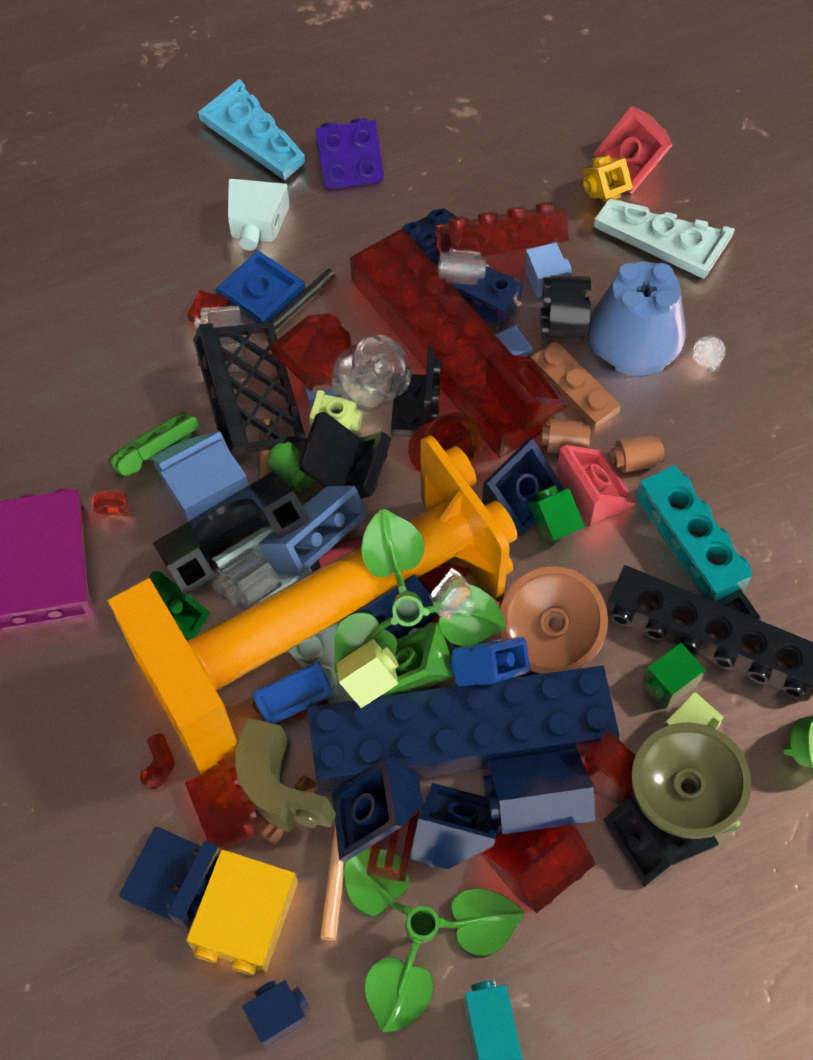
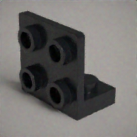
M428 346L426 375L395 373L391 421L392 437L424 438L431 435L432 425L438 426L441 359H435V346Z
M634 795L628 797L603 819L644 887L655 883L676 865L713 850L719 845L715 836L689 839L663 831L644 815Z

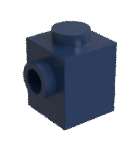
M276 980L266 983L255 991L256 998L242 1006L265 1049L308 1023L303 1013L310 1008L299 987L297 986L290 990L286 980L279 984Z

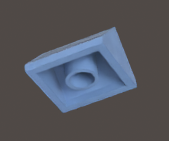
M221 439L160 471L186 523L248 486L245 473Z

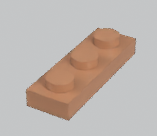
M557 341L552 342L531 357L530 365L594 430L620 412L621 405Z

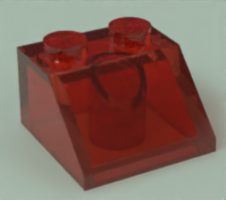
M572 825L504 835L500 831L496 836L494 846L481 852L484 859L512 893L535 913L550 905L558 895L574 882L580 880L588 870L596 865L578 829Z

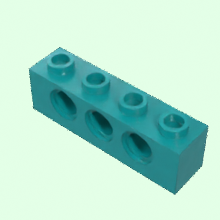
M675 464L640 481L636 500L701 596L716 602L740 589L745 591L753 576L750 564L743 556L738 555L732 546L728 532L723 528L720 529L713 519L709 505L705 501H701L694 492L690 478L686 474H682ZM671 504H677L683 509H675ZM689 531L698 532L702 537H695ZM708 559H716L722 565H714Z

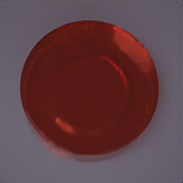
M103 491L93 496V511L99 515H120L128 510V496L123 492Z

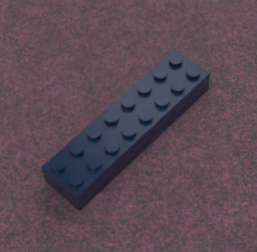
M604 665L510 678L494 684L452 686L382 696L362 708L354 700L307 707L315 776L319 793L336 791L386 757L417 772L418 778L488 769L487 760L575 747H577L580 755L613 751L620 736Z

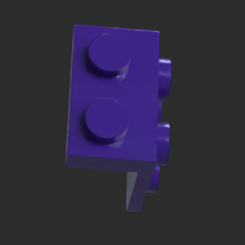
M367 118L351 120L350 124L338 125L337 122H330L320 125L321 128H316V144L319 148L324 186L327 189L380 183L383 180L384 172L376 120L368 121Z

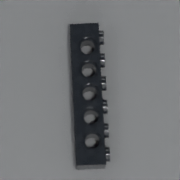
M624 564L607 603L608 616L615 623L622 626H633L644 631L648 637L655 640H666L676 645L682 643L692 655H702L711 659L721 668L735 669L745 673L754 682L760 684L768 683L776 686L790 697L804 698L806 700L811 698L813 695L812 641ZM639 603H648L653 606L654 610H644L639 606ZM672 617H682L688 624H678ZM707 631L718 632L722 639L710 637ZM741 645L753 647L756 653L746 652ZM776 659L787 661L791 668L780 666Z

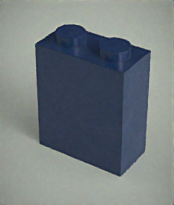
M577 747L487 760L488 775L482 776L485 799H488L491 820L498 819L502 835L596 821L594 787Z

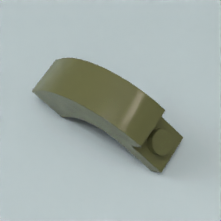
M247 718L236 746L235 767L241 787L260 815L273 826L287 832H291L295 820L310 828H315L317 824L331 828L336 812L327 797L293 789L280 783L281 766L291 745L281 725Z

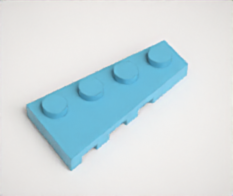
M240 79L198 111L201 122L283 180H286L305 164V156L284 130L281 131L276 126L274 118L269 113H265L260 107L257 98L253 94L250 95L245 84Z

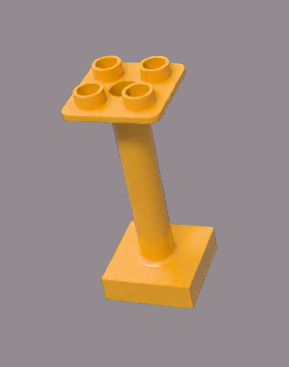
M428 435L421 439V500L425 511L408 520L422 535L424 554L420 563L415 568L401 570L403 580L414 574L418 578L456 556L460 558L479 587L492 596L495 601L500 602L504 598L506 575L513 571V564L509 556V543L517 539V530L514 522L501 503L493 501L484 506L471 487L476 484L477 479L466 454L458 446H453L444 451L438 441L432 435ZM362 546L190 640L185 639L150 578L107 601L135 660L203 778L233 761L236 753L237 740L224 703L216 691L340 622L345 617L395 587L397 581L394 572L385 577L374 576L364 564Z

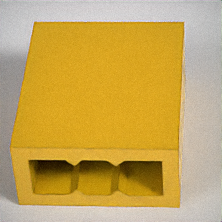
M221 849L186 940L189 946L195 950L194 956L210 963H216L218 958L233 962L231 966L233 970L249 976H254L256 970L267 973L298 885L296 874Z

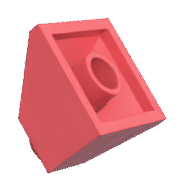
M631 106L593 155L598 157L609 154L610 158H625L633 186L632 189L627 191L633 194L673 145L667 131L649 113Z

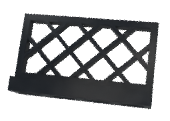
M273 321L214 328L213 323L199 324L193 342L217 430L221 432L232 456L238 459L241 454L270 450L279 443L292 442L295 446L304 445L307 438ZM266 333L269 345L265 350L249 340L252 334ZM230 337L240 343V345L233 354L221 346L219 338ZM243 347L260 356L254 367L237 357ZM263 360L276 367L277 375L274 380L257 370ZM232 363L249 373L242 384L229 375L228 369ZM252 376L269 386L262 397L246 387ZM272 389L285 398L286 405L282 410L266 400ZM241 393L257 403L251 414L238 407L236 399ZM260 406L277 416L271 427L254 417ZM280 419L293 426L295 436L285 437L274 430ZM249 423L266 434L262 441L248 443L245 429Z

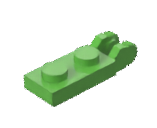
M181 411L130 441L127 445L118 449L116 453L113 452L108 463L119 474L123 476L132 475V472L136 473L141 469L144 460H151L150 457L163 451L173 443L190 439L193 436V431L201 426L196 416Z

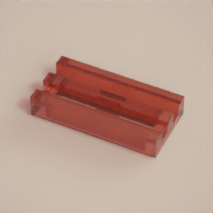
M420 809L408 820L409 825L399 871L392 870L400 828L390 835L384 868L377 867L383 839L372 845L367 875L406 882Z

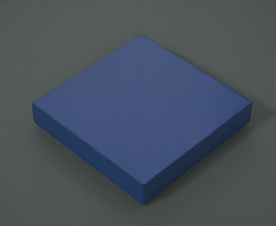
M257 250L224 280L215 291L219 298L255 323L269 322L305 289V282Z

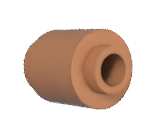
M550 419L549 426L543 425L541 445L547 446V453L557 454L560 453V449L564 445L589 448L591 426L583 425L580 421Z
M650 434L619 439L616 441L615 447L611 448V459L614 467H619L622 473L656 467L657 463L664 461V448L660 437H652Z

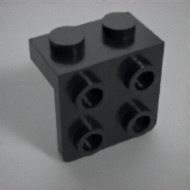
M320 412L315 415L298 462V467L300 471L324 488L327 486H355L360 498H367L373 496L378 487L379 475L387 459V451L392 438L383 431L359 438L329 414Z

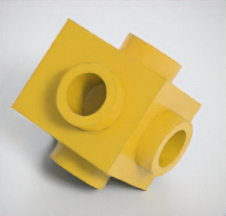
M606 154L592 159V165L582 168L584 173L583 186L590 195V198H599L603 202H607L609 198L617 199L621 197L620 193L633 188L625 158H610V155Z

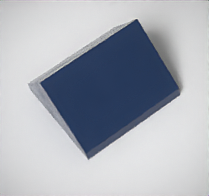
M528 438L483 483L482 503L484 506L493 501L501 503L512 518L517 535L523 536L536 522L528 502L538 498L536 492L552 485H556L557 489L565 488L534 439Z

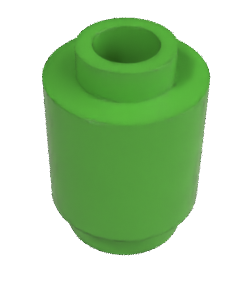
M292 442L279 443L269 453L268 467L291 489H296L298 492L306 490L314 483V480L300 471L298 467L302 452Z

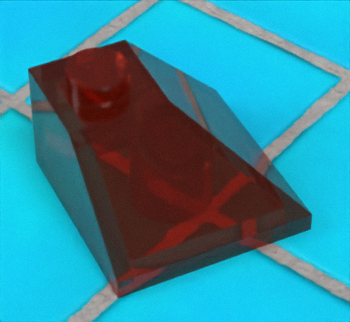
M330 313L308 315L270 347L271 352L311 392L350 386L356 382L350 333L341 325L340 320Z

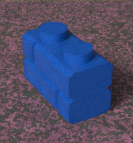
M524 637L493 639L453 649L451 670L455 675V681L458 686L494 684L527 674L530 669L527 641Z

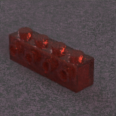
M553 202L536 204L535 209L526 210L525 207L507 209L506 214L497 215V212L480 213L477 219L468 220L467 217L451 218L448 220L449 223L435 226L438 257L456 262L539 247L555 242L569 241L567 209L555 207Z

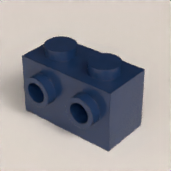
M467 257L448 282L447 302L502 329L521 304L523 283L510 275H505L490 268L484 262H478Z

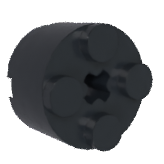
M550 275V277H543V308H541L540 313L541 339H547V341L587 342L586 336L589 333L591 301H589V296H587V291H591L590 276Z

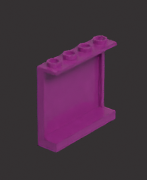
M59 489L54 493L42 495L27 494L18 499L0 501V631L94 616V605L88 591L81 511L85 510V505L78 489Z

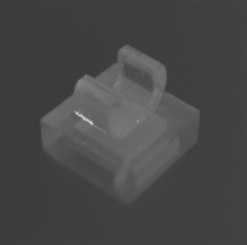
M451 568L429 596L437 614L447 620H450L456 611L469 618L478 607L477 604L471 601L473 598L471 595L472 591L464 575Z

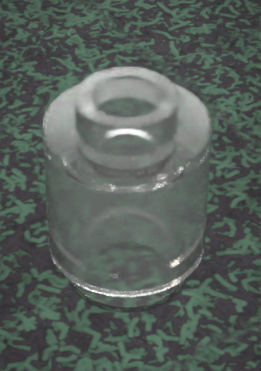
M449 249L448 252H440L438 278L446 279L448 283L477 285L479 279L485 278L486 260L481 259L480 252Z

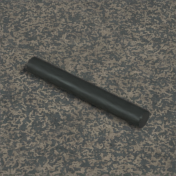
M326 269L269 321H273L275 332L283 327L336 278L335 273L331 269Z

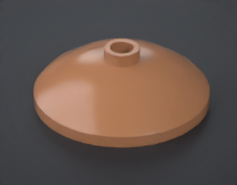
M548 566L532 570L513 583L501 603L500 610L506 624L505 630L500 632L501 639L524 637L527 641L529 670L535 673L545 674L580 669L598 654L605 641L608 630V611L605 601L597 587L586 576L573 569ZM554 618H561L563 621L562 627L558 630L551 629L550 623Z

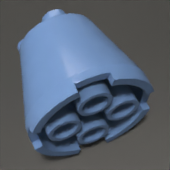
M637 262L622 265L618 274L595 306L590 317L588 340L595 355L599 354L606 362L615 366V371L627 375L645 376L663 371L666 365L670 364L681 354L686 339V323L680 284L673 274L672 267L666 263Z

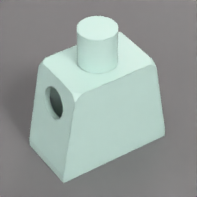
M229 178L228 221L231 236L238 238L239 246L247 251L255 250L258 241L271 242L275 240L290 206L287 184Z

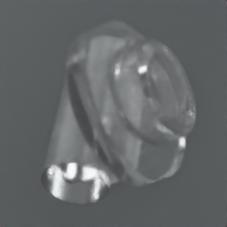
M705 335L694 343L692 354L697 364L706 367L708 372H714L720 369V363L725 357L726 348L719 337Z

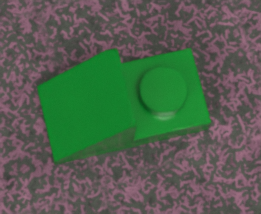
M152 571L149 578L185 639L195 638L211 612L189 594L184 596L179 586L162 572Z

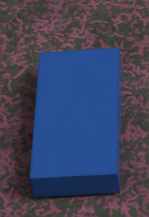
M319 661L251 693L264 722L272 724L335 695Z

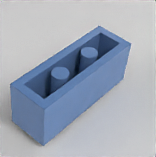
M355 486L325 487L303 506L310 519L309 522L280 539L272 532L258 543L273 573L301 575L369 516Z

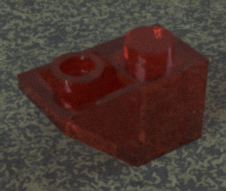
M608 731L605 732L601 743L593 740L585 757L584 766L594 787V793L620 805L630 796L632 791L631 772L636 755L614 734Z

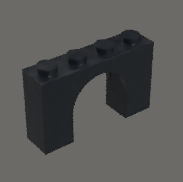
M272 471L153 542V545L182 593L186 596L216 578V575L209 566V561L219 548L233 538L253 529L269 528L280 539L309 522L310 519L294 490Z

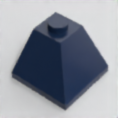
M386 757L331 793L333 809L336 812L335 827L339 860L347 862L398 830L423 806L417 772Z
M432 783L418 818L410 859L421 862L427 867L450 869L493 847L499 829L498 819L491 820L488 799L481 795Z

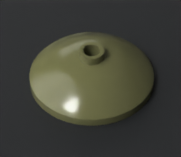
M686 722L663 727L643 742L633 762L631 782L636 802L644 815L653 824L669 834L689 839H702L718 835L736 823L748 804L751 794V773L746 758L729 737L710 726ZM689 783L694 787L695 791L686 793L682 790L681 785Z

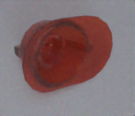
M459 412L444 414L422 425L413 433L409 440L408 454L411 463L421 472V439L428 435H432L444 451L453 446H458L466 454L469 461L472 462L478 457L482 449L481 426L476 424L466 414Z

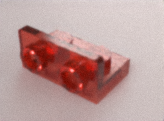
M225 758L217 761L219 768L184 782L207 841L219 846L220 850H225L256 836L252 824L258 822L251 801L242 802L238 790L242 787L237 777L236 767L229 769Z

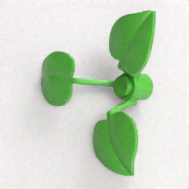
M381 509L374 515L365 530L362 541V558L365 566L374 576L385 577L393 572L395 573L399 594L392 603L393 617L384 620L380 624L372 614L366 612L353 613L345 617L335 632L334 671L338 674L337 663L372 639L376 641L382 650L387 647L394 655L397 648V640L385 628L390 625H397L398 623L402 626L416 625L420 622L423 615L428 616L430 613L443 612L439 618L440 630L449 642L459 646L480 643L488 637L505 630V620L500 608L491 596L481 588L471 584H458L450 587L445 595V605L437 604L428 607L423 606L421 598L416 593L406 591L401 570H411L420 563L424 554V541L419 530L411 522L387 509Z
M367 848L345 862L344 878L346 890L352 904L359 911L370 916H377L390 904L394 909L407 916L405 931L410 940H412V945L406 962L404 963L395 957L384 958L372 966L365 982L367 1003L379 1029L384 1033L405 1028L413 1023L428 1007L433 995L432 976L426 969L412 967L419 945L430 942L435 937L439 927L457 928V941L465 951L475 956H489L499 951L508 942L524 917L523 910L506 896L487 889L473 888L460 893L454 898L451 911L456 921H448L444 918H439L437 913L428 906H418L412 909L410 906H405L395 900L406 892L409 884L407 866L396 854L384 849Z

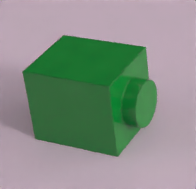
M552 485L536 492L538 498L528 502L543 541H555L585 527L570 488L557 489L556 485Z
M680 643L647 667L643 678L644 687L651 698L655 701L660 700L667 708L700 684L706 670L687 648Z

